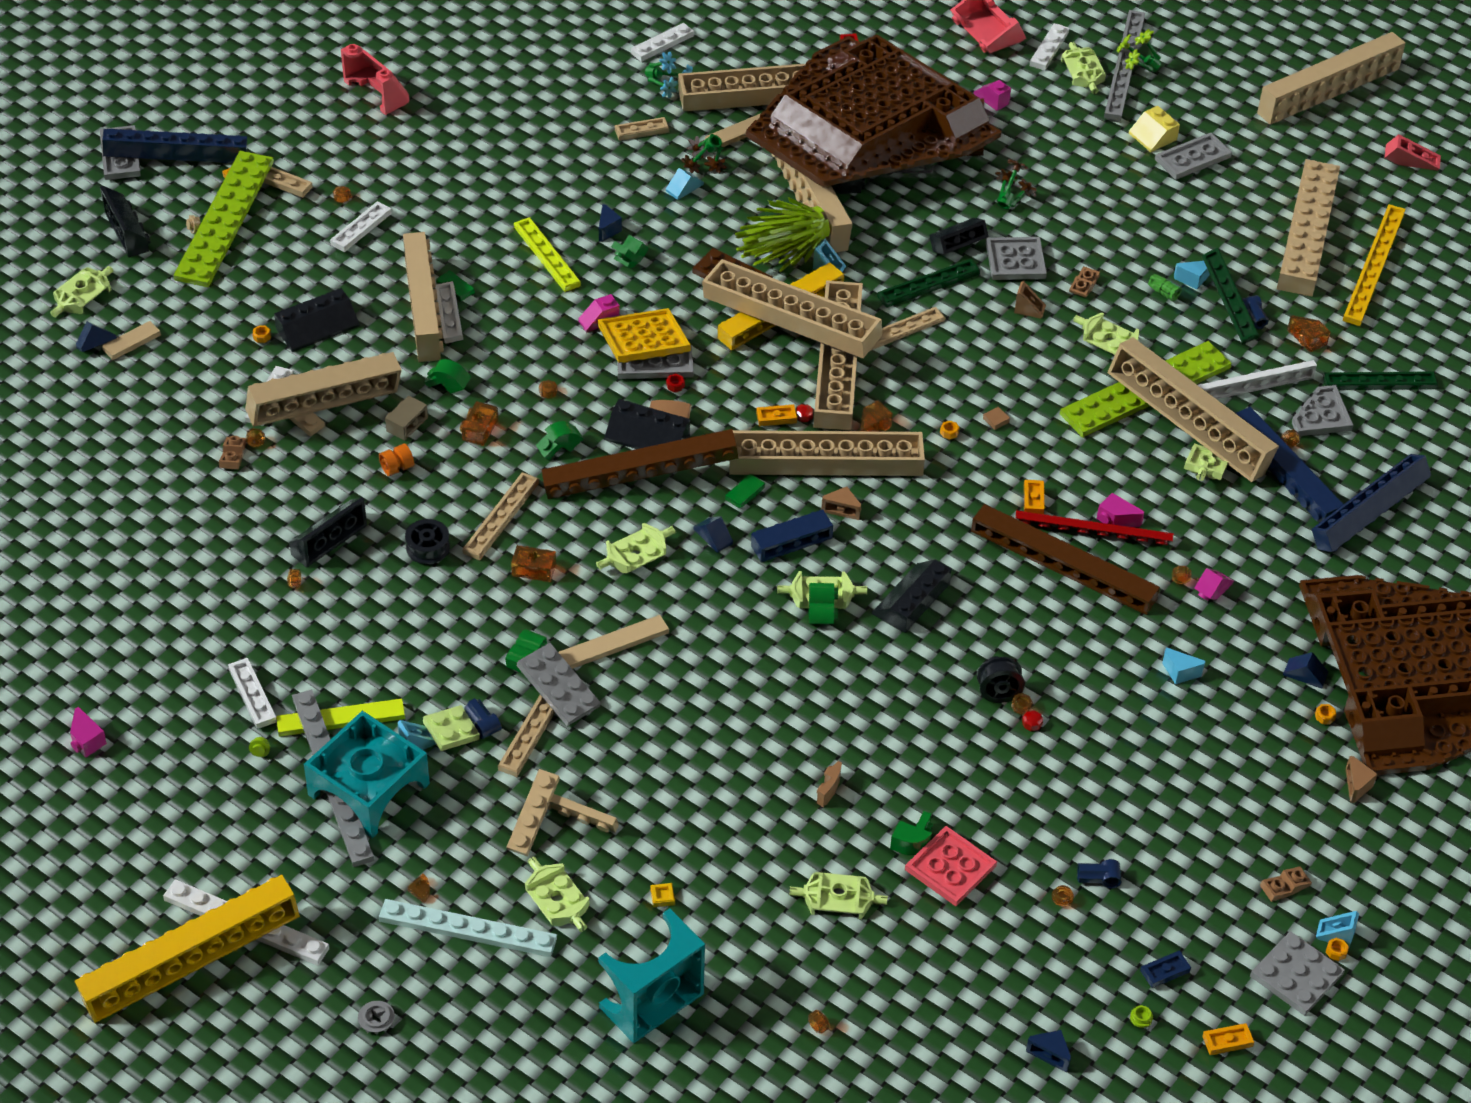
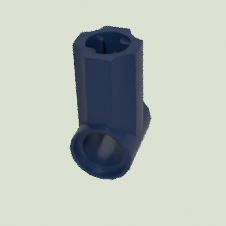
M1256 295L1242 298L1255 328L1259 330L1268 325L1269 319L1262 309L1260 297Z
M474 698L464 707V710L479 732L481 739L502 730L498 717L494 713L490 714L480 699Z
M1114 859L1105 860L1101 864L1078 863L1077 880L1079 883H1102L1106 888L1119 887L1122 883L1120 863Z

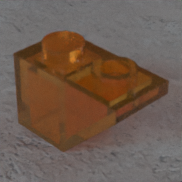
M1294 315L1290 316L1287 330L1309 352L1328 344L1330 331L1319 320Z
M879 400L864 407L861 431L882 432L888 430L892 426L893 413Z

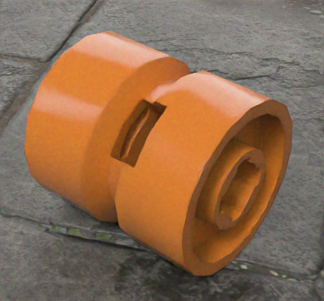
M405 443L394 447L393 451L389 449L379 453L381 467L387 476L399 473V469L406 470L415 465L413 455Z

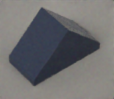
M602 204L598 228L599 242H603L622 231V217L606 204Z
M86 321L76 343V348L84 352L117 337L111 331Z
M721 516L708 518L693 526V529L717 553L733 544V540Z
M1311 652L1289 658L1283 675L1322 689L1329 672L1316 655Z
M1061 1030L1029 1037L1026 1047L1027 1053L1067 1073L1071 1055Z

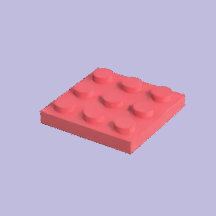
M945 826L905 865V871L951 904L957 906L997 866V861Z

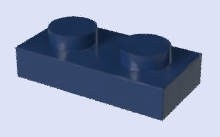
M1179 950L1141 966L1140 972L1151 988H1154L1190 973L1191 966Z

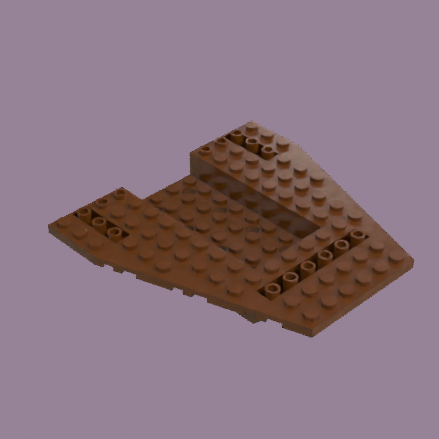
M876 34L860 42L847 36L815 52L812 55V59L806 62L805 67L801 68L790 80L789 85L783 88L782 93L778 94L767 106L766 111L760 114L759 119L755 120L748 127L745 136L818 185L826 187L967 156L1000 138L1002 131L989 124V118L979 97Z
M1362 575L1300 580L1299 587L1321 647L1331 646L1349 695L1344 712L1363 764L1377 773V775L1430 770L1470 753L1471 633L1469 632H1471V592H1449L1447 588L1439 587V590L1430 589L1428 585L1401 581L1390 583L1384 582L1382 578L1370 580ZM1439 664H1443L1444 666H1446V667H1448V668H1446V669L1441 668V667L1439 666ZM1399 668H1404L1408 672H1402ZM1359 672H1364L1368 676H1362Z

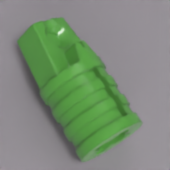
M1156 274L1152 275L1148 282L1151 288L1172 302L1177 300L1182 291L1180 286Z

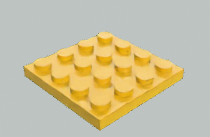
M669 308L598 319V327L618 363L646 360L652 357H664L671 354H683L684 352L691 351L689 341Z

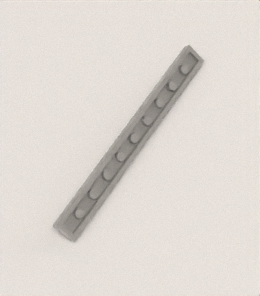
M1129 10L1122 42L1126 36L1131 34L1128 43L1133 49H1137L1138 45H1135L1136 41L1134 39L1140 36L1145 12ZM1122 48L1118 55L1104 114L1106 119L1121 121L1132 75L1130 67L1128 69L1125 68L1127 65L1125 60L1129 58V53L1131 52L1128 49Z
M311 689L292 695V700L312 755H314L330 740ZM326 791L353 867L374 861L372 850L358 816L342 799Z

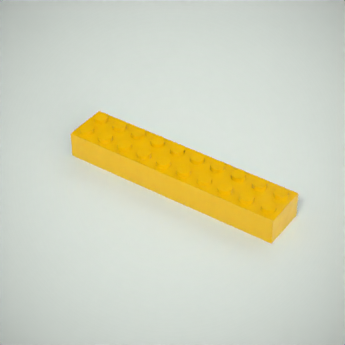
M283 875L270 878L266 883L249 889L245 894L232 898L215 909L208 910L204 915L191 919L174 930L167 931L163 936L148 941L133 951L124 953L122 957L103 964L91 973L83 974L79 979L75 980V984L93 1022L96 1023L299 918L300 915L294 893Z

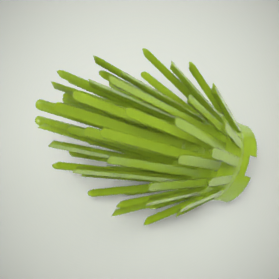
M788 197L790 203L776 200V202L768 200L771 206L783 209L757 208V210L782 213L784 215L747 217L753 222H765L741 226L740 230H748L736 232L735 238H743L742 241L745 246L738 247L736 250L738 252L744 250L743 255L740 256L741 258L753 255L756 258L772 252V254L754 262L753 265L762 262L763 264L768 263L792 251L779 261V263H783L789 257L795 255L780 268L779 272H782L790 264L795 266L805 254L804 261L806 263L819 243L826 237H829L828 219L825 220L821 213L824 210L819 206L809 207Z

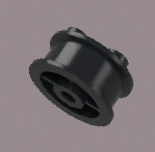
M422 519L414 522L407 528L405 533L406 552L413 561L420 564L433 565L448 555L450 551L449 531L442 522L434 519Z
M993 656L983 663L977 671L980 693L987 701L993 703L1012 701L1021 695L1025 688L1021 665L1012 658Z

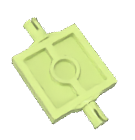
M1194 443L1185 462L1184 469L1192 473H1198L1196 478L1197 480L1200 479V481H1203L1205 476L1221 480L1228 462L1221 460L1206 447Z

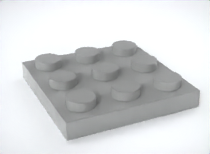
M1040 237L986 238L992 280L1046 279L1047 273Z
M1290 931L1251 971L1250 977L1305 1016L1343 976L1345 969Z

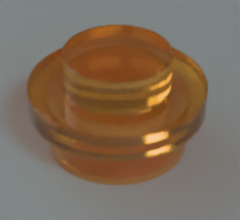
M1065 885L1055 888L1051 896L1052 901L1061 907L1069 906L1074 899L1072 890Z

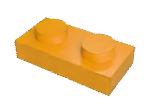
M794 404L757 407L756 409L759 426L797 423Z
M1024 480V512L1044 514V481Z
M1247 1023L1204 1031L1202 1035L1209 1055L1251 1048L1254 1045V1040Z

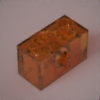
M476 401L473 408L469 409L466 420L462 421L460 425L462 440L484 446L498 422V407Z
M517 545L511 562L512 576L551 582L556 567V551Z

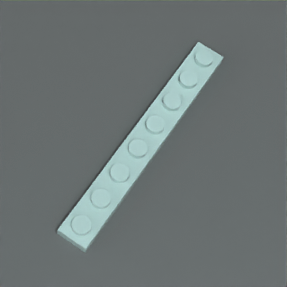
M385 899L379 915V922L546 957L552 956L557 940V934L389 899Z

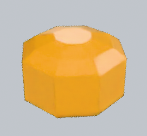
M265 325L257 326L253 329V339L257 343H266L271 340V329Z
M953 421L943 422L940 434L946 439L957 438L960 427Z
M1321 704L1316 708L1315 717L1321 724H1331L1336 719V709L1330 704Z
M1339 938L1331 939L1328 942L1326 954L1330 959L1336 961L1343 960L1347 956L1349 946L1345 940Z

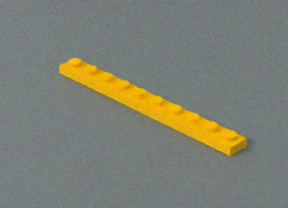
M1388 204L1345 311L1344 322L1361 326L1406 209Z

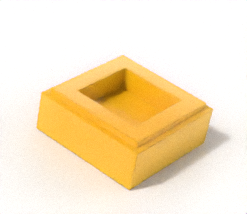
M672 883L650 885L653 908L675 905Z

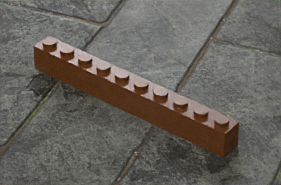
M733 429L541 469L547 499L739 459Z
M986 504L981 507L972 520L971 532L1145 615L1148 614L1158 599L1160 586Z

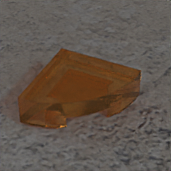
M424 874L420 875L408 886V892L422 903L426 902L430 894L428 878Z

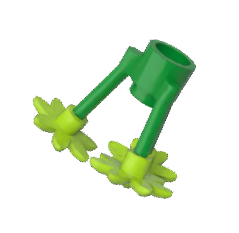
M1147 29L1144 33L1140 32V36L1134 39L1136 41L1135 45H1138L1140 42L1147 44L1153 53L1152 56L1144 57L1137 52V49H1133L1128 41L1131 34L1126 36L1123 42L1120 43V46L1117 48L1118 53L1122 48L1131 51L1129 58L1125 60L1127 63L1126 69L1130 67L1132 70L1134 65L1137 64L1146 68L1149 72H1155L1159 69L1162 63L1160 61L1161 56L1157 54L1149 42L1152 38L1150 35L1154 31Z

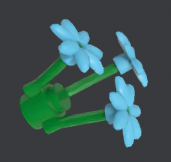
M662 52L664 59H660L658 63H649V66L645 69V76L648 82L662 86L660 90L664 91L662 97L668 96V98H671L672 92H677L674 87L678 82H673V77L669 79V82L665 79L664 83L658 81V79L662 75L678 76L680 73L671 72L672 69H676V66L673 64L676 58H671L672 53L668 52L666 54ZM687 64L686 70L682 73H692L693 67Z

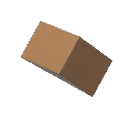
M1022 281L1017 292L1014 313L1042 318L1046 304Z
M846 486L824 495L821 510H824L825 513L859 520L861 504Z
M1349 756L1346 765L1350 803H1355L1374 786L1377 773L1354 756Z

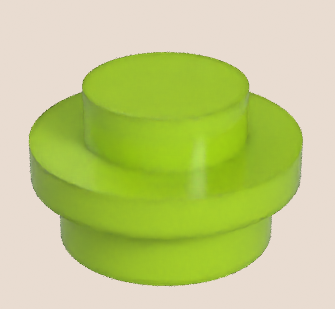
M256 737L250 742L249 751L256 757H265L270 752V744L267 739Z
M1140 1005L1131 1011L1130 1020L1135 1026L1145 1028L1151 1025L1153 1014L1148 1007Z

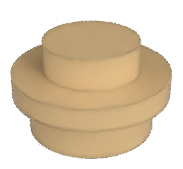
M190 215L189 219L186 220V226L191 233H196L201 222L199 217Z

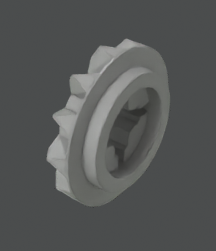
M369 1002L358 1013L360 1028L365 1029L367 1034L374 1032L377 1035L381 1031L386 1032L390 1026H393L394 1010L386 1002ZM372 1013L380 1017V1023L373 1020Z

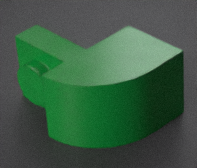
M628 235L623 245L614 241L611 246L616 251L614 260L628 268H633L641 262L649 250L643 242L631 235Z
M441 359L436 367L429 370L424 383L428 388L442 383L449 393L452 394L464 390L471 376L457 362Z
M558 421L544 429L547 434L536 447L545 459L550 460L561 447L571 452L584 438L571 423Z
M923 811L916 826L899 821L891 836L890 849L905 855H916L931 841V831L933 828V823H931L932 814Z

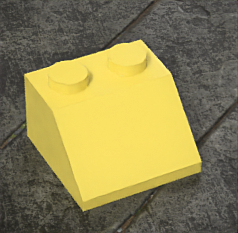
M1156 106L1141 115L1129 130V134L1148 151L1153 152L1177 141L1180 124L1163 109Z

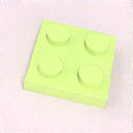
M462 705L423 716V723L440 751L479 740L480 734Z

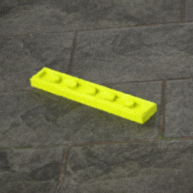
M530 217L514 223L516 231L564 292L581 286V281Z
M402 699L320 710L327 730L344 728L361 711L366 712L381 723L405 719ZM297 713L276 716L279 737L304 733Z

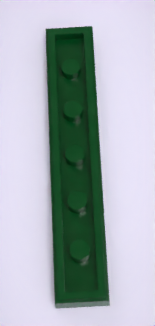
M1216 248L1201 255L1242 345L1259 338L1260 336L1219 249Z
M972 259L879 291L877 292V297L888 308L980 275V269Z
M1434 371L1324 372L1323 374L1325 386L1336 385L1338 390L1437 389L1438 387Z

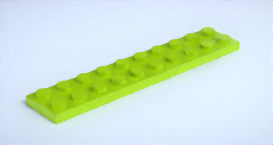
M239 151L173 275L175 281L209 288L274 163L273 157Z
M1209 341L1165 360L1195 384L1230 369L1232 364ZM1118 382L1061 408L1060 415L1083 438L1150 405Z

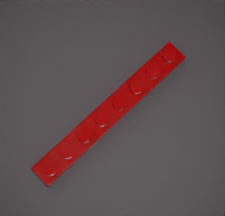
M1017 510L1015 519L1029 525L1031 522H1036L1039 527L1050 528V525H1057L1058 529L1069 531L1071 527L1077 528V532L1089 534V530L1097 531V535L1109 536V533L1117 534L1116 538L1128 539L1129 536L1136 537V541L1148 542V539L1156 540V544L1168 545V542L1173 541L1174 533Z

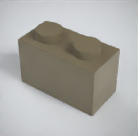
M408 395L392 412L387 414L385 418L386 431L405 441L428 419L427 404Z

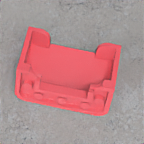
M962 0L950 10L954 23L956 25L960 24L980 44L979 47L984 53L988 52L990 54L1021 43L1026 39L1019 22L1014 17L1009 18L995 4L994 0Z
M350 44L341 49L344 82L349 86L352 85V82H358L360 86L369 83L382 94L380 111L383 114L387 115L409 103V93L395 75L363 48L356 44Z

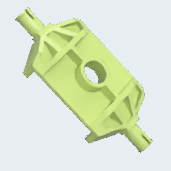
M1070 42L1069 47L1071 50H1066L1062 54L1061 62H1065L1073 78L1072 85L1089 87L1092 94H1097L1099 90L1096 85L1105 81L1106 74L1094 50L1090 47L1077 48L1075 42Z
M107 266L103 271H96L87 267L74 275L53 292L58 306L50 311L51 315L56 318L65 311L83 314L82 307L102 291H111L107 276L114 272L113 268Z
M1099 313L1089 319L1076 315L1073 319V322L1083 326L1084 341L1114 355L1120 343L1132 337L1138 340L1139 329H1136L1134 333L1103 319L1104 313Z
M643 523L641 530L611 544L609 540L606 541L607 557L596 562L599 570L610 565L611 567L614 566L621 573H629L666 555L665 538L675 534V529L673 526H670L663 531H659V529ZM633 551H640L641 553L636 554V553H631V552H633Z
M799 571L792 585H777V594L790 593V597L793 598L798 608H809V583H834V587H838V600H834V608L846 609L855 594L867 595V586L853 585L846 572H842L841 577L802 576V571Z
M536 857L530 858L528 864H530L534 872L525 882V890L551 925L560 927L568 923H574L579 932L585 931L587 925L581 919V916L586 913L590 905L589 897H584L565 872L563 863L541 866ZM561 896L563 899L561 901H554L552 897Z
M820 872L813 873L808 883L804 885V888L790 886L789 896H803L811 915H815V910L859 914V919L865 916L871 904L887 905L888 896L874 895V891L871 890L866 877ZM840 888L843 889L845 892L842 894H836L833 890Z

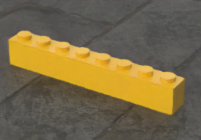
M829 262L810 274L805 275L803 278L792 282L790 285L825 298L826 280L844 282V273ZM740 312L718 325L717 338L732 351L776 325Z

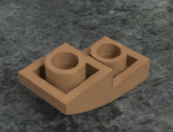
M1083 266L1079 275L1075 277L1069 292L1086 298L1100 277V272Z
M673 400L651 401L650 408L688 419L692 407L689 403Z
M239 436L226 437L223 444V453L219 460V468L239 469L245 450L246 438H240Z
M840 761L826 769L824 783L817 789V804L823 808L831 800L838 788L842 762Z
M1301 867L1283 870L1280 876L1262 880L1260 886L1272 902L1291 896L1309 887L1312 882Z

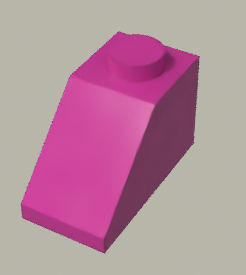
M997 80L975 90L973 94L980 99H984L986 104L998 111L1009 105L1011 88L1002 81Z
M612 294L595 299L578 318V322L586 333L599 329L598 319L620 316V305Z
M1111 493L1099 505L1096 519L1106 524L1140 527L1143 522L1144 511L1116 494Z
M1206 568L1194 589L1199 591L1198 595L1207 601L1209 599L1217 600L1233 584L1234 580L1217 570Z
M79 707L75 708L70 730L71 746L75 752H80L84 757H88L107 744L105 734Z

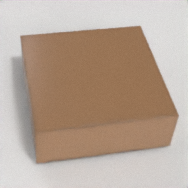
M999 407L983 414V419L994 430L1010 422V417Z

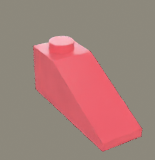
M1400 134L1386 144L1385 158L1397 165L1436 171L1440 169L1441 155Z

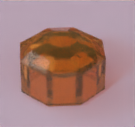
M339 186L333 190V197L337 202H347L351 198V191L349 187Z
M545 380L539 385L541 397H555L558 392V387L554 381Z
M255 428L247 431L246 442L250 446L259 447L264 444V432Z
M1295 429L1287 430L1281 435V439L1289 447H1294L1300 443L1301 437Z
M1178 566L1172 570V581L1176 584L1190 582L1191 570L1187 566Z
M300 569L289 570L287 575L289 588L300 587Z
M1020 693L1014 696L1011 707L1015 713L1023 715L1030 711L1033 702L1029 695Z
M815 1010L808 1015V1022L816 1033L822 1034L829 1029V1021L823 1012Z

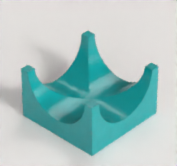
M361 711L304 763L308 795L315 799L320 795L321 790H325L338 796L355 812L365 829L366 835L371 838L378 834L379 821L387 804L402 787L413 781H416L417 785L423 789L430 784L427 753L364 711Z
M670 908L663 913V919L669 927L671 939L661 955L651 961L638 964L620 962L609 956L606 952L598 957V963L610 976L622 1003L616 1004L605 998L599 1002V1008L633 1044L704 994L705 943Z

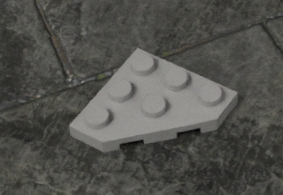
M1336 385L1317 387L1312 397L1308 398L1298 414L1296 413L1292 419V425L1297 436L1352 431L1353 428L1352 421Z

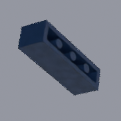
M824 510L811 512L810 514L753 532L751 534V547L760 562H764L832 539L833 524Z

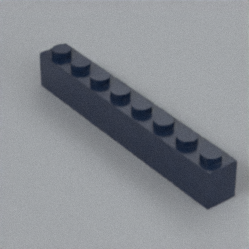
M111 128L103 130V156L233 163L239 151L247 152V136Z
M1252 407L1235 413L1279 446L1267 470H1270L1289 493L1300 502L1301 506L1312 515L1314 520L1320 523L1344 505Z
M1408 455L1312 528L1317 549L1327 552L1336 551L1339 546L1349 541L1356 533L1361 532L1365 526L1374 522L1378 516L1387 512L1391 506L1400 502L1404 496L1410 494L1417 486L1423 484L1431 476L1426 455Z

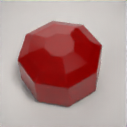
M678 374L669 375L666 379V386L672 392H679L685 387V380L683 376Z
M800 404L796 407L795 411L799 422H809L813 419V408L810 405Z
M1035 710L1027 711L1022 718L1024 728L1029 731L1039 730L1043 725L1042 714Z

